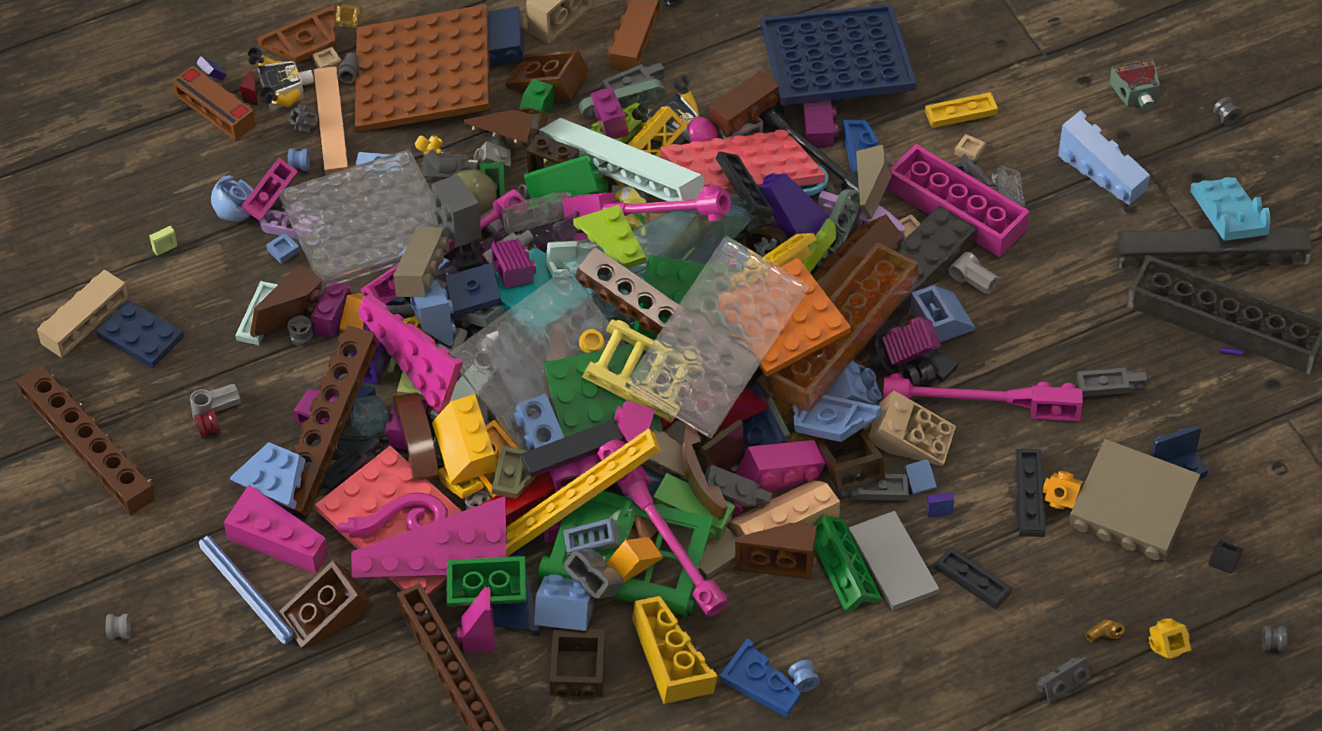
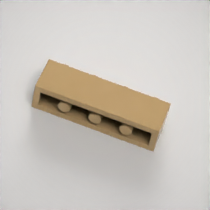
M104 269L81 291H78L64 306H61L53 316L40 325L37 332L41 344L61 358L65 356L129 298L125 282Z

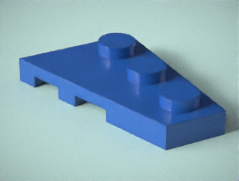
M748 638L720 675V682L785 717L789 716L801 699V692L769 663V659L764 654H760L754 648V644Z

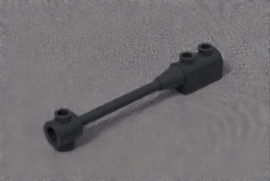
M780 101L759 115L758 118L763 121L765 126L775 130L787 131L788 135L793 137L803 149L843 181L842 191L854 189L859 191L858 172L848 174L792 128L791 124L784 117V105H780Z

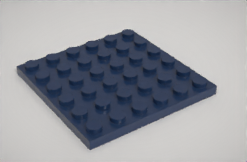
M892 4L760 18V28L775 83L779 85L780 105L814 103L817 101L859 98L917 90V82Z

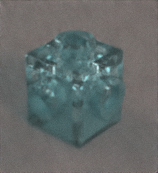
M378 396L356 398L354 412H351L350 415L351 424L365 436H374L377 432H384L385 423L388 421L385 403Z

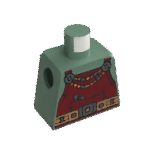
M1148 59L1112 67L1109 83L1124 104L1128 107L1140 105L1143 111L1151 110L1155 106L1154 102L1158 99L1160 88L1154 60Z

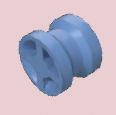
M290 148L288 150V164L295 169L308 172L310 162L309 150L302 149L301 151H296L294 148Z
M809 660L799 661L788 670L790 678L795 681L794 686L801 693L814 689L820 683L818 675L813 672L814 665Z

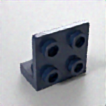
M1199 425L1185 427L1178 432L1161 435L1154 440L1151 456L1200 474V479L1207 477L1208 469L1197 453L1201 434Z

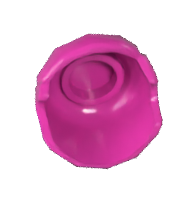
M696 117L688 123L687 129L691 136L690 143L693 141H712L718 138L716 126L708 119Z

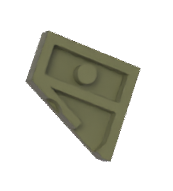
M502 446L491 494L517 499L537 477L531 478L521 461L520 454L527 452L526 450Z

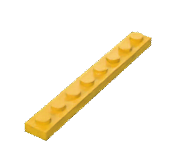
M648 428L507 526L506 556L511 555L660 452L655 433Z

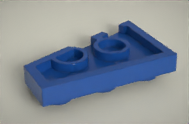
M843 120L842 131L851 173L858 172L856 151L879 146L878 139L866 120Z

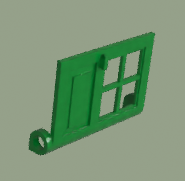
M603 491L563 518L551 557L545 555L540 563L538 572L539 583H542L544 576L560 575L563 578L574 579L567 573L564 567V563L569 556L566 551L563 530L612 518L618 524L622 545L625 540L629 539L635 517L639 516L650 519V517L631 498ZM654 504L666 524L694 530L687 555L697 570H699L714 518ZM606 530L607 538H609L608 530ZM595 532L596 541H600L599 532ZM659 532L655 544L658 551L664 558L679 561L674 553L660 550L663 537ZM588 533L585 534L586 544L589 543ZM575 535V546L577 547L580 546L578 535ZM619 547L596 552L607 562ZM655 564L647 569L644 581L631 578L624 582L616 595L612 597L635 603L638 600L660 596L670 611L681 614L683 620H687L689 612H694L697 602L693 597L694 582L684 568H682L676 589L649 583Z

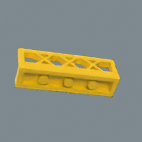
M664 106L656 112L628 145L649 154L655 152L654 156L660 157V148L658 150H651L650 140L654 136H662L661 147H668L688 125L669 106ZM672 118L679 127L673 133H666V122ZM603 175L607 180H613L619 186H630L627 184L625 185L623 182L615 180L611 177Z
M814 233L794 235L728 280L732 291L740 287H749L767 273L796 258H799L801 262L812 255L808 245L817 240Z

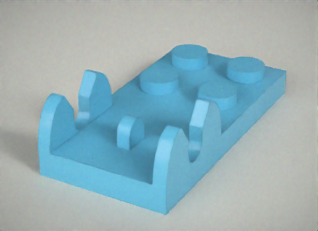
M1227 177L1214 181L1204 180L1191 184L1190 192L1224 241L1269 235V208L1262 209L1261 197H1255L1251 201L1236 178Z

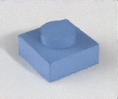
M286 233L266 244L267 251L280 264L300 253L299 246Z

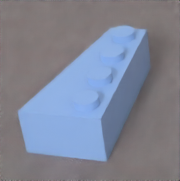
M1080 110L1062 125L1058 156L1063 161L1074 166L1082 174L1094 180L1099 186L1114 194L1116 198L1130 205L1147 191L1150 175L1129 155L1123 156L1118 147L1119 145L1113 140L1107 141L1100 134L1102 130L1096 124L1091 126L1085 120L1086 115Z

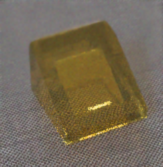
M338 3L335 25L357 28L363 8L360 5Z

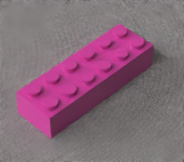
M915 144L891 167L892 177L887 185V190L998 257H1001L1028 229L1029 210L918 144Z

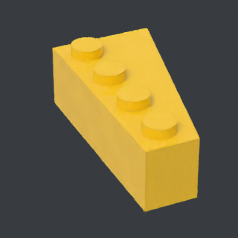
M657 596L635 601L632 620L663 703L666 704L713 694L717 680L716 673L713 669H709L703 655L693 647L690 637L686 632L683 633L677 624V619L662 598Z

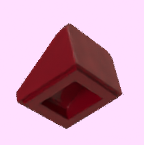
M250 71L240 85L242 100L246 103L258 105L254 71Z

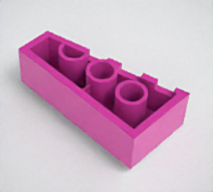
M251 485L247 486L224 521L228 540L314 574H317L328 556L325 537Z

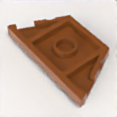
M332 5L256 38L258 46L284 59L295 62V64L311 58L314 53L330 47H336L334 6Z

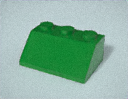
M588 155L524 174L534 210L544 223L564 217L562 198L575 195L608 193L607 180Z
M525 556L447 560V606L471 605L481 591L487 587H490L492 604L526 602L527 572Z

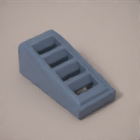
M612 518L563 530L568 556L574 550L592 549L602 551L621 546L618 524ZM606 530H608L609 538L606 536ZM595 532H599L600 541H596ZM587 533L589 537L588 544H586L585 534ZM575 535H578L580 546L577 547L575 546Z

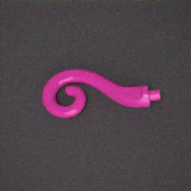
M409 493L395 498L371 515L348 517V523H338V533H348L349 538L373 534L396 514L409 507L421 506L431 509L435 514L433 522L448 517V510L445 504L433 495ZM414 508L408 513L406 523L410 530L424 526L417 521L425 516L424 508Z

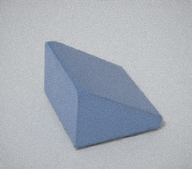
M928 460L905 466L904 474L908 476V486L913 495L937 489Z

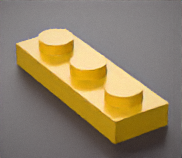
M991 92L927 105L925 106V113L931 127L936 128L997 115L998 107Z

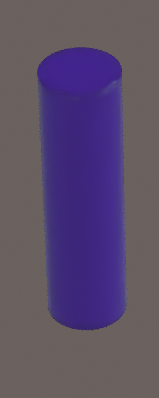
M1221 347L1220 353L1242 356L1243 350Z

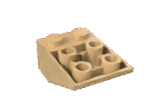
M896 391L891 392L879 403L882 414L873 421L869 437L874 445L890 454L919 461L928 460L931 464L943 466L956 426Z

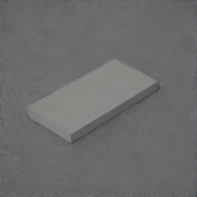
M895 511L849 527V532L892 611L939 594L936 582Z

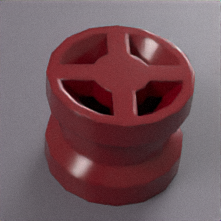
M214 410L208 411L205 415H194L201 439L210 433H220Z

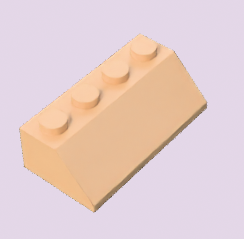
M812 480L772 499L770 503L764 506L759 505L732 518L728 527L736 537L788 523H807L813 525L822 515L839 518L840 501L827 483Z

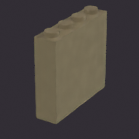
M1104 439L1070 513V525L1080 532L1095 534L1101 540L1121 544L1127 550H1137L1145 553L1147 557L1153 560L1160 559L1166 561L1199 486L1200 474Z

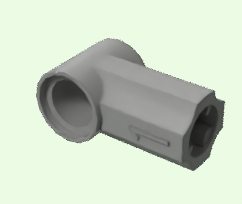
M964 252L948 268L950 276L959 283L966 281L985 294H990L999 281V277L982 267L978 259L970 252Z
M230 384L210 392L203 389L196 390L190 397L193 418L196 414L205 415L210 410L218 412L241 404L235 384Z

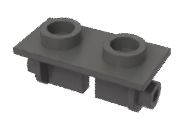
M963 154L956 168L997 191L996 184L987 176H983L984 172L977 165L976 160H972L966 154Z
M1079 657L1076 659L1071 658L1070 661L1057 668L1058 674L1052 671L1046 676L1039 678L1036 686L1040 692L1046 691L1048 703L1053 702L1091 678L1087 657L1082 659Z

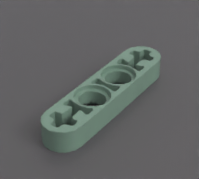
M658 79L614 90L622 109L635 103L648 104L658 101L664 97L666 92L662 82ZM637 94L634 98L628 99L631 95ZM591 97L583 99L579 104V110L583 118L588 120L596 118Z
M855 189L843 190L840 193L829 217L835 223V245L832 248H828L822 256L823 260L821 261L820 259L813 268L814 271L846 240L861 207L859 191ZM839 215L844 217V225L842 227L838 224Z

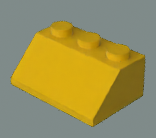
M473 394L451 401L432 422L451 485L494 472L497 469L498 463L476 395Z

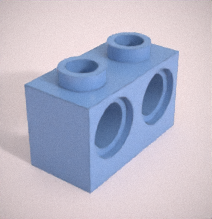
M546 393L516 406L514 417L519 427L523 426L526 433L523 438L528 450H533L564 438ZM527 409H537L539 418H529L526 412ZM538 431H545L549 436V441L540 442L536 437V433Z

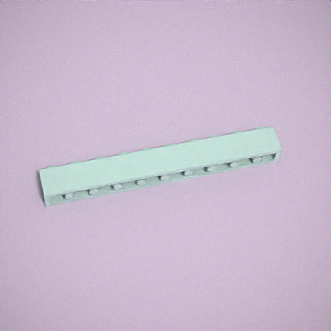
M559 118L539 129L541 136L578 148L579 157L588 155L601 174L663 200H695L705 185L703 177L697 172L565 119Z

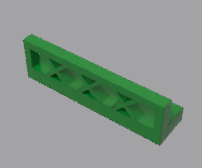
M822 515L813 524L816 526L815 549L844 610L853 612L863 601L878 604L882 598L845 521Z

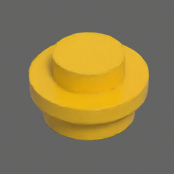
M589 329L581 334L579 346L585 353L599 351L604 346V338L599 331Z

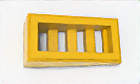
M446 466L438 470L441 483L462 499L484 488L483 483L477 477L451 485Z

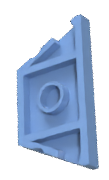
M796 388L792 389L795 432L842 442L879 418L882 414L881 406Z
M268 442L237 470L230 480L245 488L251 485L266 497L295 509L297 501L293 499L295 488H300L301 473L304 469L305 459L296 453Z

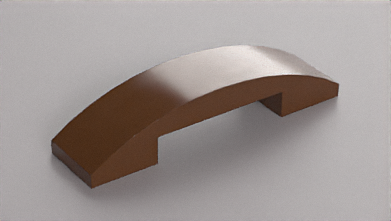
M418 392L393 396L397 416L401 421L409 453L408 460L413 481L438 477V467L431 431Z
M690 420L686 423L681 444L684 473L699 502L714 517L721 520L724 519L728 507L719 485L709 488L696 457L701 441L693 421Z

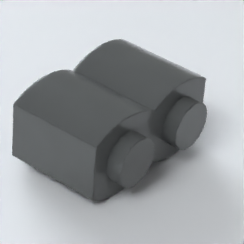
M574 550L564 563L567 573L575 580L581 581L587 593L595 598L614 597L624 584V580L619 572L607 566L603 557L595 550Z

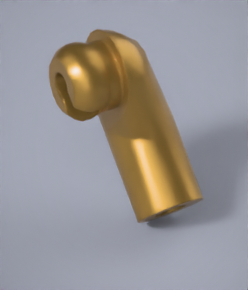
M1103 620L1086 631L1085 637L1090 643L1095 642L1101 637L1118 639L1124 635L1125 627L1123 624L1115 621Z

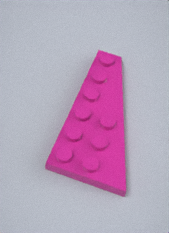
M372 294L364 296L358 312L361 320L375 333L388 354L394 358L400 369L406 373L415 388L422 393L427 403L439 415L450 403L463 361L460 358L454 359L449 356L450 351L446 348H438L431 337L413 324L407 325L404 323L403 317L399 314L393 315L390 313L388 306Z
M505 496L352 551V578L447 575V560L507 557Z

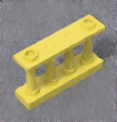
M612 319L605 330L611 333L612 336L599 362H590L582 377L630 402L654 409L655 415L672 423L680 410V407L676 406L674 401L688 373L695 376L701 365L696 363L697 361L693 357L681 355L630 329L627 323ZM623 339L634 345V348L621 374L616 375L608 371L607 366L620 340ZM644 350L657 358L643 386L639 387L631 382L630 377ZM665 362L679 368L666 397L661 398L653 394L652 389Z

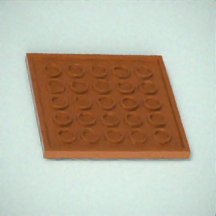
M486 4L357 27L356 54L358 55L359 63L355 95V128L357 133L490 110L489 11Z

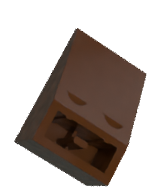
M527 107L466 119L464 123L472 125V130L479 132L488 130L492 132L494 137L505 139L507 136L513 138V142L516 144L526 145V143L531 144L537 134L540 135L539 129L547 125L549 113Z

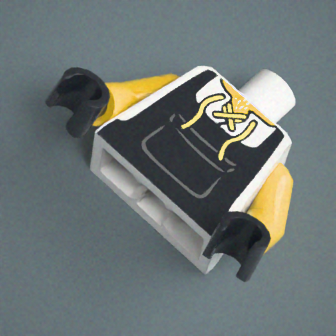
M251 47L247 53L250 56L248 61L251 65L259 63L258 71L263 88L260 95L264 97V102L269 105L271 111L281 107H291L297 101L304 98L303 85L314 83L312 71L307 70L298 73L295 62L274 61L266 56H262V51L257 47Z
M686 75L682 76L684 86L679 83L678 79L674 81V88L681 91L682 95L676 93L649 113L648 107L641 103L637 106L638 110L635 108L632 111V117L635 120H641V125L644 127L656 112L664 106H669L687 125L693 118L700 117L693 94L687 89L690 84L689 78ZM672 118L666 122V133H673L679 127ZM687 127L672 144L679 145L685 140L690 142L691 136L688 133ZM654 136L652 138L662 142V136Z

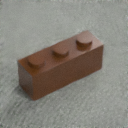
M759 71L709 105V121L727 136L735 131H739L749 121L756 119L762 112L777 104L779 101V85Z

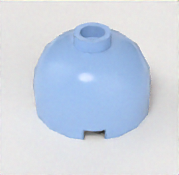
M223 176L212 190L211 204L213 209L223 220L231 222L244 221L251 214L242 209L241 206L253 192V188L241 179L239 182L232 180L233 176Z

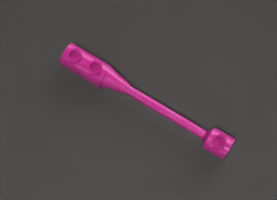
M710 185L702 187V192L699 193L695 200L628 204L615 202L614 193L612 192L562 198L564 217L569 225H574L573 219L616 205L620 206L624 216L636 213L698 209L702 216H708L709 221L722 220L723 215L729 212L731 199L728 192L722 190L721 185Z
M511 190L494 201L492 204L493 211L480 219L481 230L498 218L507 222L524 211L526 205L522 196L516 190ZM450 239L448 251L455 247L453 243L450 241ZM398 265L362 287V296L372 294L384 304L396 298L393 275Z
M895 373L890 375L889 378L884 377L883 399L891 392L896 391L908 399L918 396L1006 401V403L1031 409V419L1081 420L1082 388H1076L1071 383L1063 384L1062 387H1051L1048 382H1040L1037 386L1004 392L915 387L909 379H904L901 374Z
M618 439L611 440L604 444L597 454L601 460H604L626 443ZM639 465L616 481L625 495H628L648 514L696 585L693 596L708 617L719 613L729 603L726 594L720 590L714 580L705 581L669 529L655 508L647 485L652 481L642 466Z

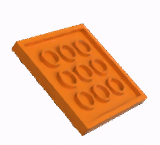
M799 258L767 273L749 287H740L714 301V307L748 353L758 359L756 363L766 377L851 332V326Z

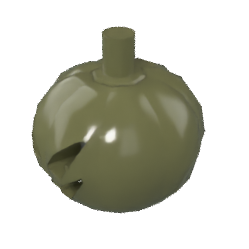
M476 169L457 172L455 175L458 174L479 202L480 215L489 211L493 207V202L497 200L496 185L492 179Z

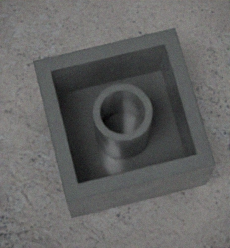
M458 174L432 183L430 200L434 212L431 215L435 225L444 228L445 237L450 239L455 248L481 238L479 202Z

